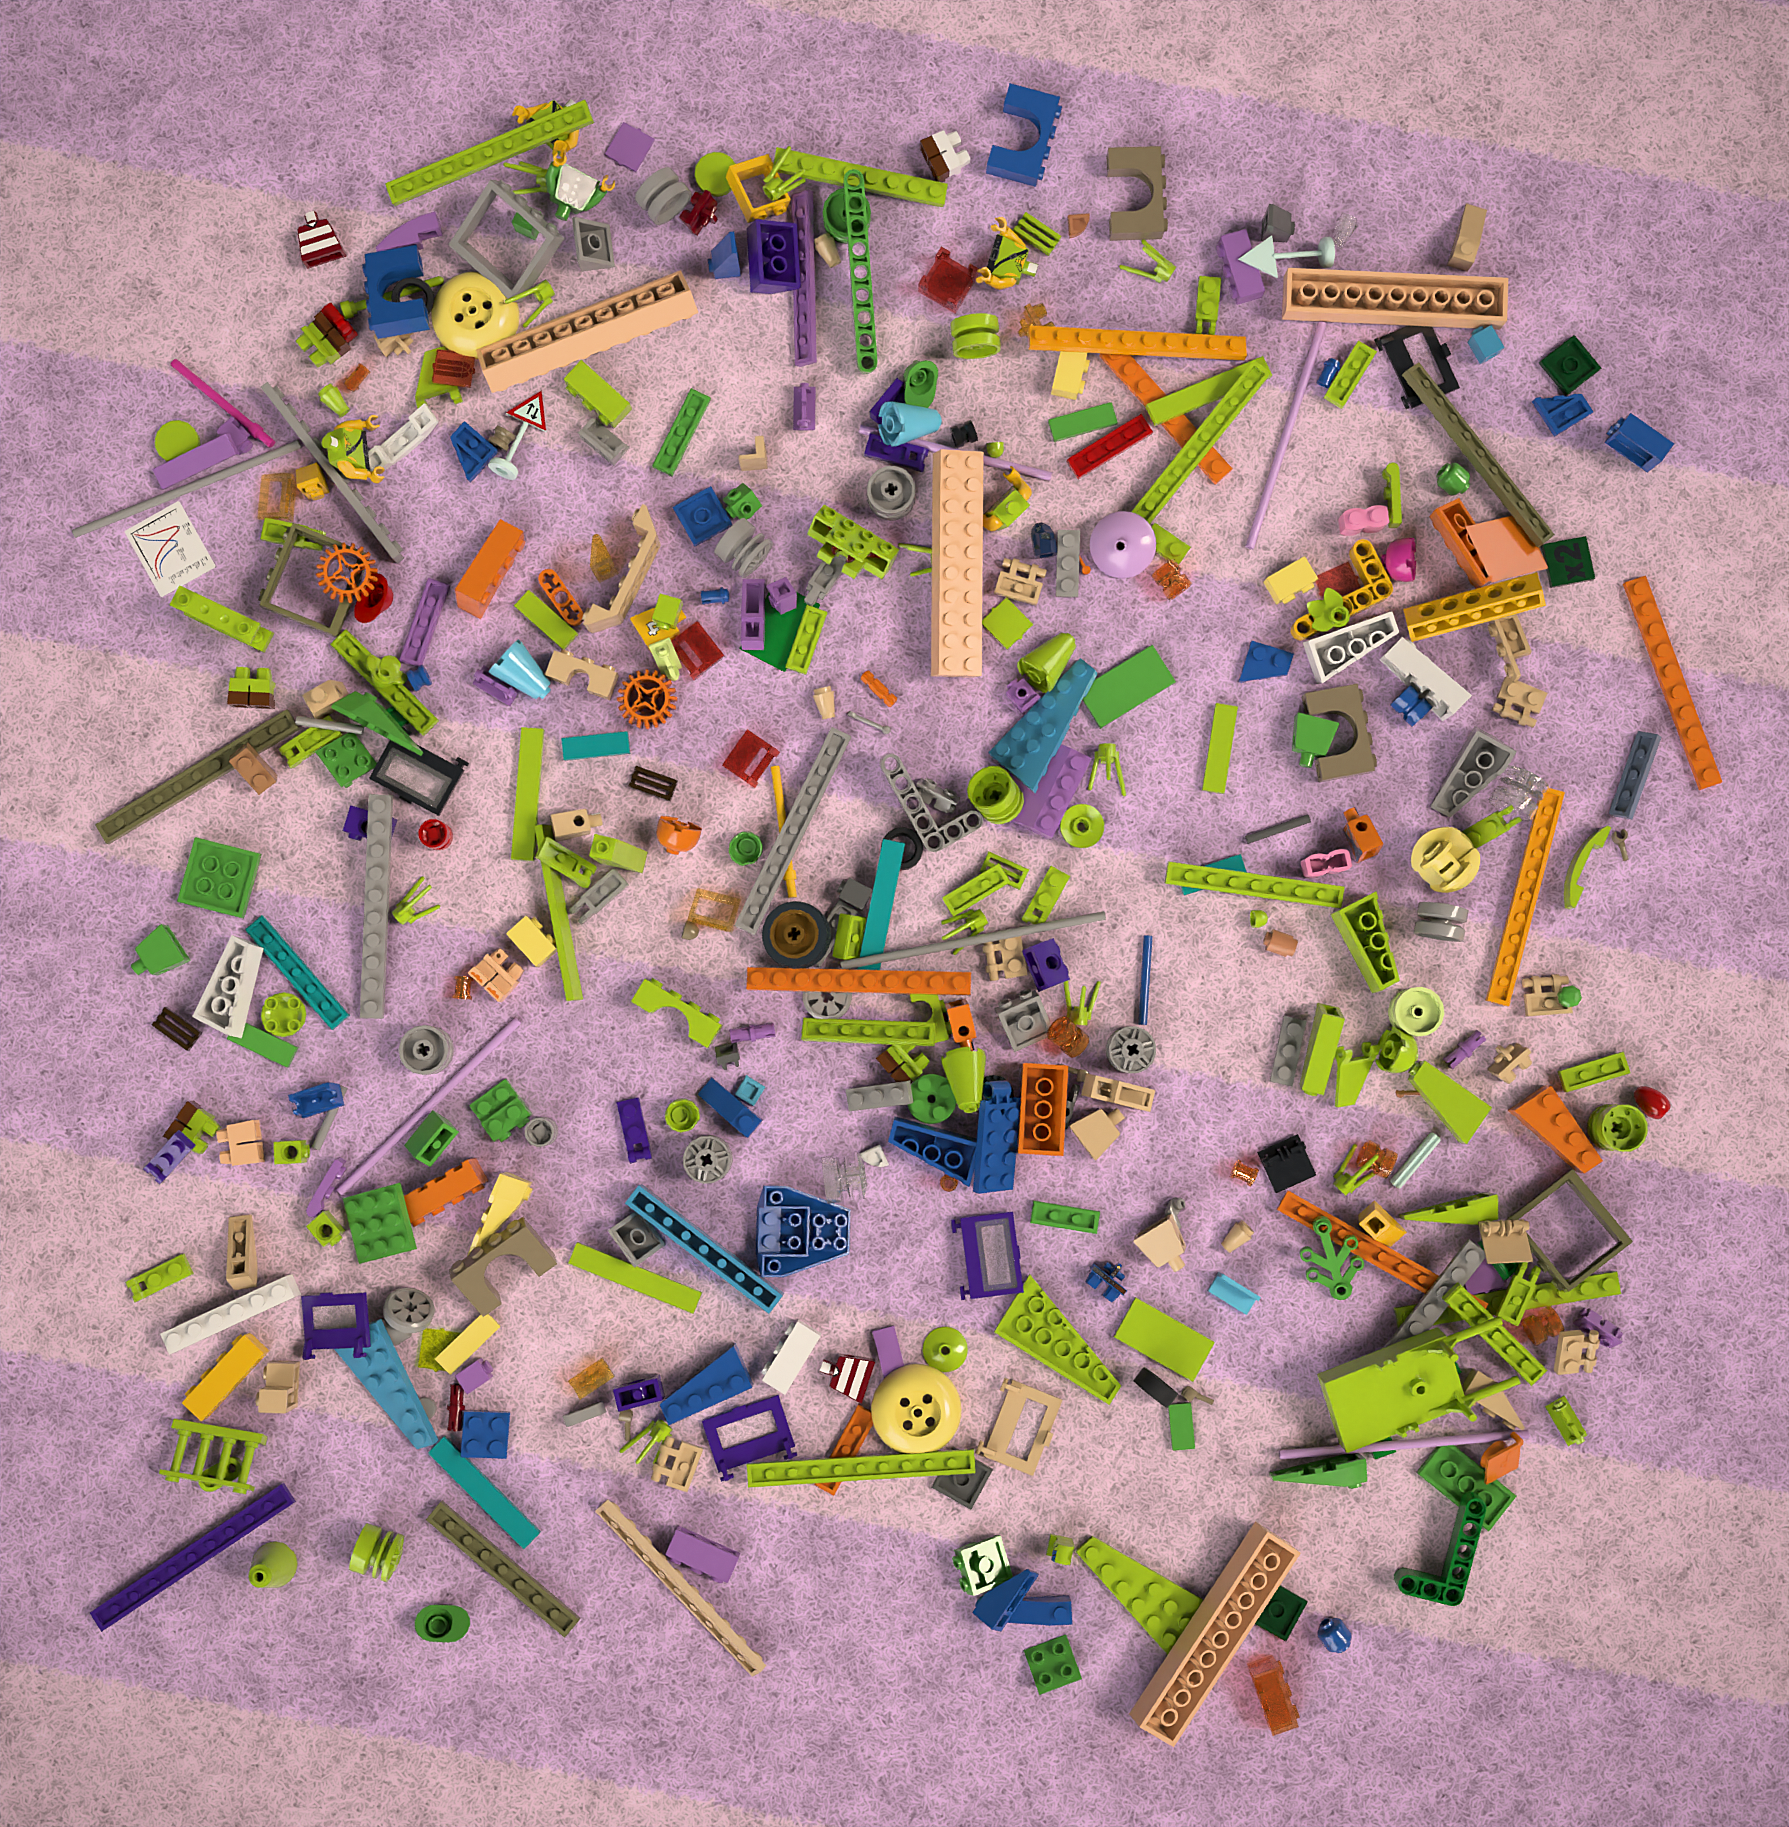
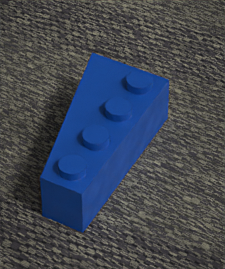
M894 1116L888 1139L889 1143L918 1157L930 1166L936 1167L948 1176L970 1187L975 1169L977 1138Z
M736 1343L660 1403L668 1425L674 1424L753 1387V1381Z

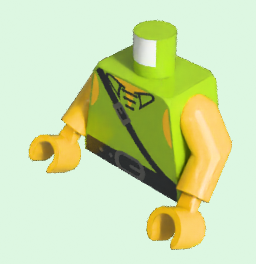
M570 99L563 107L555 100L528 108L518 105L515 106L512 116H519L517 119L519 124H522L524 119L527 120L526 123L528 124L573 105L575 102ZM579 130L545 144L552 150H557L558 155L562 157L564 152L566 154V152L577 146Z
M997 217L995 220L998 221L999 227L993 224L991 225V230L994 232L1000 231V234L996 235L987 267L977 270L982 276L976 278V282H985L997 290L1013 287L1015 284L1019 285L1022 274L1035 277L1038 264L1027 261L1029 249L1026 248L1025 243L1007 226L1005 218Z
M371 415L365 421H361V419L344 421L335 426L334 431L328 432L323 437L322 446L328 451L330 464L338 468L345 477L361 480L370 478L373 483H380L385 478L384 476L377 475L385 471L381 466H377L373 471H370L366 431L363 430V428H366L368 431L377 429L380 425H372L370 421L376 420L378 416Z
M1010 466L1012 469L1010 474L1006 475L1003 472V476L1013 486L983 514V527L989 531H999L1009 527L1030 506L1028 500L1032 495V490L1013 466Z

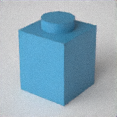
M1492 325L1485 329L1481 326L1471 333L1472 337L1467 342L1480 364L1497 356L1505 348Z

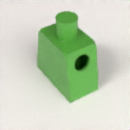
M1299 712L1294 716L1292 751L1301 753L1300 766L1312 768L1314 757L1323 758L1326 756L1339 727L1338 722Z
M161 924L136 946L135 951L140 959L132 963L131 967L137 975L148 970L151 975L158 976L191 960L170 927Z

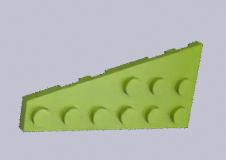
M1029 1274L1023 1283L1024 1293L1016 1294L994 1332L1110 1405L1121 1387L1120 1383Z
M1091 1536L1076 1550V1553L1168 1655L1203 1602V1599L1140 1564L1133 1558L1119 1552L1098 1538Z

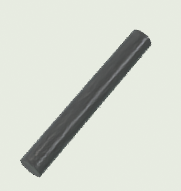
M1307 814L1246 835L1245 839L1247 844L1311 823V819Z

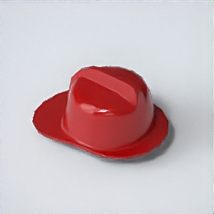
M371 574V576L377 577L378 580L377 582H369L375 588L374 590L365 589L369 593L368 597L364 596L363 593L359 594L361 601L356 602L354 615L360 623L373 621L379 614L387 610L393 602V591L382 574Z

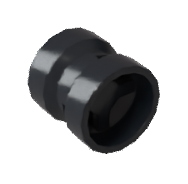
M971 420L964 422L962 426L950 427V433L957 449L963 447L967 442L974 443L978 441V436Z

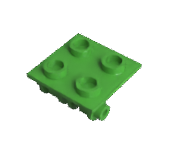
M347 733L315 751L340 787H350L353 784V780L373 770L377 764L355 733Z
M1067 1635L1024 1650L1039 1695L1082 1679Z

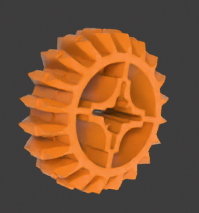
M343 542L341 545L342 549L338 550L337 545L334 544V553L326 549L325 552L329 557H319L324 562V565L317 564L316 567L319 570H323V572L316 573V577L324 579L319 581L318 584L320 587L327 585L323 590L325 594L333 591L330 596L332 600L337 595H340V603H343L344 597H348V602L352 603V596H356L359 602L361 601L360 593L368 597L369 593L365 589L374 590L375 588L369 582H377L378 580L377 577L371 576V574L378 573V569L370 568L376 562L374 559L367 561L371 554L367 552L362 555L364 550L362 546L355 551L354 543H351L350 549H347L346 543ZM343 556H353L362 563L348 564ZM337 559L339 569L332 576L328 577L329 567ZM342 563H344L345 567L349 570H353L350 573L352 583L349 581L348 578H346V576H341L344 573ZM366 569L365 579L357 587L355 577L362 570ZM344 581L351 590L338 589L332 583Z
M645 669V676H642L638 670L636 671L637 678L634 679L630 674L628 677L631 682H622L626 689L620 688L618 690L624 696L617 697V701L624 704L618 708L620 711L626 710L622 716L624 719L630 717L628 722L631 725L637 720V728H641L643 722L646 729H650L651 722H653L655 728H658L657 721L661 720L665 724L664 716L666 715L669 718L673 716L668 710H676V706L671 704V702L678 701V698L670 696L676 692V689L669 688L672 685L671 680L664 682L666 679L664 674L657 678L658 671L654 670L652 676H650L649 670ZM650 682L659 685V687L646 690L640 684ZM636 689L638 692V699L634 702V705L631 707L630 696L632 691ZM641 691H643V693L648 697L653 696V698L650 699L652 700L651 703L654 707H651V705L648 704L646 701L642 703V701H644V696L642 695ZM664 692L665 702L661 710H659L656 706V701L660 694ZM650 709L654 715L641 716L635 712Z

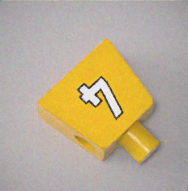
M655 607L630 618L649 650V645L668 637L673 642L681 634L677 626L676 629L669 628V631L656 627L657 624L652 620ZM682 610L678 623L687 618Z

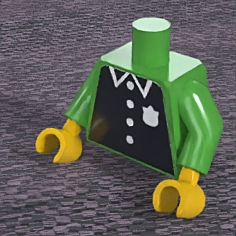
M553 150L552 157L554 161L549 165L545 181L547 192L550 194L549 200L559 205L555 213V217L567 221L570 212L579 214L582 211H589L600 203L607 194V191L614 189L615 180L611 185L605 183L608 175L603 176L602 185H599L600 181L565 164L567 160L565 152L562 158L558 159L556 158L558 151Z

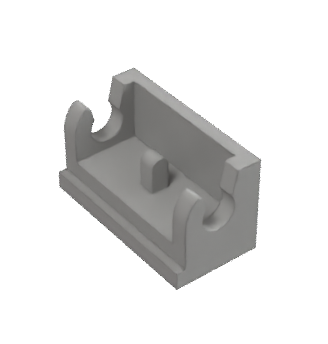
M591 418L578 432L584 442L613 466L629 449L627 444L622 442L594 418Z

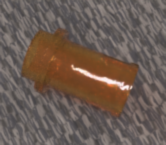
M359 363L348 378H344L345 382L343 384L352 392L359 390V385L371 372Z
M945 1174L940 1180V1185L943 1190L951 1192L958 1186V1180ZM951 1180L953 1185L948 1187L945 1185V1181Z

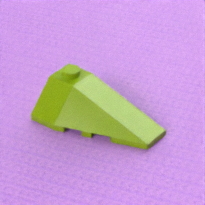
M1483 1192L1401 1213L1399 1216L1400 1219L1478 1225V1222L1498 1220L1497 1194Z

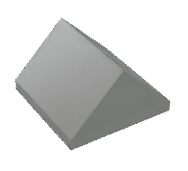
M573 217L572 223L577 262L581 272L615 267L610 225Z
M637 1212L632 1213L608 1230L634 1268L666 1245L651 1223Z

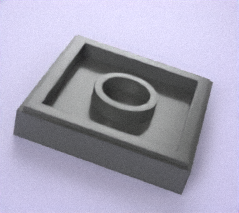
M975 1459L976 1473L940 1475L936 1477L931 1488L971 1510L993 1468Z

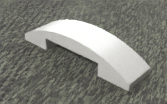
M423 404L408 417L410 420L382 445H375L368 451L370 471H373L377 466H381L385 470L414 450L432 432L439 421L427 404Z

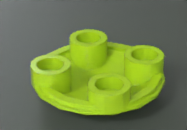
M283 992L274 994L265 1000L261 1019L266 1031L275 1036L286 1037L295 1034L302 1028L307 1014L305 1005L300 998Z

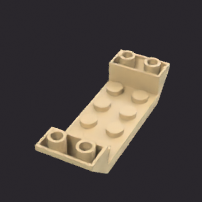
M644 504L641 505L640 509L637 508L632 516L633 526L637 534L643 536L638 544L640 550L637 556L631 558L628 565L630 570L627 576L621 578L618 585L620 590L617 596L614 595L609 602L608 607L610 610L608 611L592 604L591 608H587L583 615V624L592 634L623 623L661 546L651 515Z

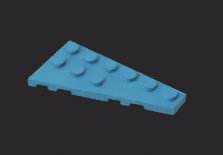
M1080 658L1057 681L1054 688L1050 692L1048 691L988 752L993 759L1032 792L1036 793L1038 783L1042 776H1045L1051 758L1055 757L1065 738L1073 716L1077 715L1078 707L1083 697H1086L1097 676L1096 670Z
M382 1319L370 1322L371 1347L363 1348V1353L367 1354L366 1357L354 1358V1348L334 1350L416 1449L434 1445L438 1441L436 1433Z

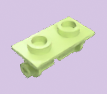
M668 637L649 645L661 675H666L671 681L678 680L680 675L678 669L682 668V665L670 638Z

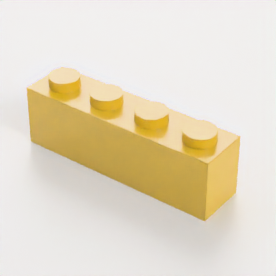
M251 1333L244 1336L240 1334L231 1343L233 1345L232 1349L229 1352L224 1351L216 1359L218 1364L213 1369H207L200 1377L202 1381L197 1386L193 1385L184 1394L186 1399L182 1404L200 1421L209 1418L270 1351Z

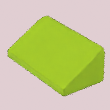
M840 913L833 957L844 960L860 958L867 917Z

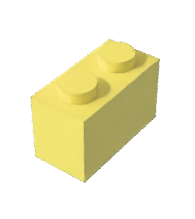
M1060 351L1051 395L1076 400L1078 393H1083L1085 381L1081 380L1083 372L1087 373L1090 360L1086 359V352Z
M1304 556L1267 577L1263 583L1276 605L1281 602L1285 605L1296 598L1295 594L1302 591L1304 594L1312 590L1318 577Z
M525 916L506 934L536 967H540L557 952L555 938L550 933L544 934L541 930L543 925L535 917L531 919Z

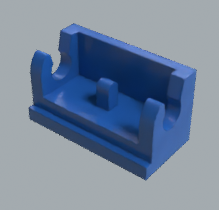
M331 1082L288 1095L289 1101L297 1106L293 1113L302 1116L303 1119L345 1106L340 1084Z

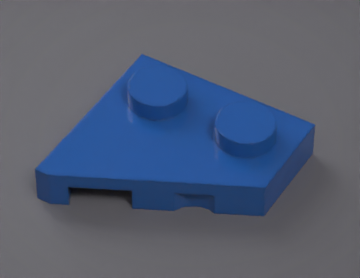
M1582 394L1560 395L1542 399L1537 397L1532 401L1554 437L1593 413V410Z
M465 421L450 436L465 476L470 483L485 468L491 458H494L499 452Z
M1251 641L1238 682L1244 683L1252 680L1287 676L1294 653Z

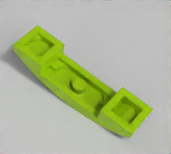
M1605 826L1595 831L1582 843L1575 853L1567 870L1564 883L1565 908L1573 909L1576 907L1584 890V887L1576 883L1592 848H1603L1612 827Z

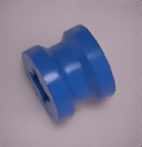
M423 664L414 671H406L407 677L416 692L424 685H432L430 676Z

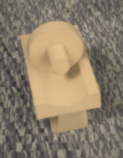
M413 333L380 339L377 338L376 334L374 335L378 348L386 357L393 351L397 356L403 350L408 355L411 353L408 346L413 342L410 337Z
M1519 1043L1513 1046L1509 1044L1506 1048L1498 1045L1495 1048L1498 1055L1493 1058L1495 1062L1488 1068V1071L1507 1084H1510L1516 1079V1075L1512 1071L1516 1066L1524 1070L1532 1064L1529 1057L1531 1051Z

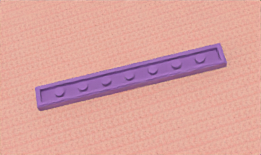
M809 189L791 195L792 223H797L801 288L793 290L795 366L798 367L817 363L813 191Z

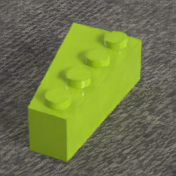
M1377 891L1330 914L1372 994L1400 981L1393 952L1390 951L1388 933L1385 932L1382 910L1379 909Z

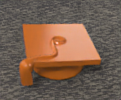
M1510 1433V1437L1516 1443L1508 1446L1504 1441H1497L1490 1445L1483 1453L1480 1464L1485 1468L1484 1483L1486 1485L1518 1468L1520 1447L1524 1441L1517 1433Z

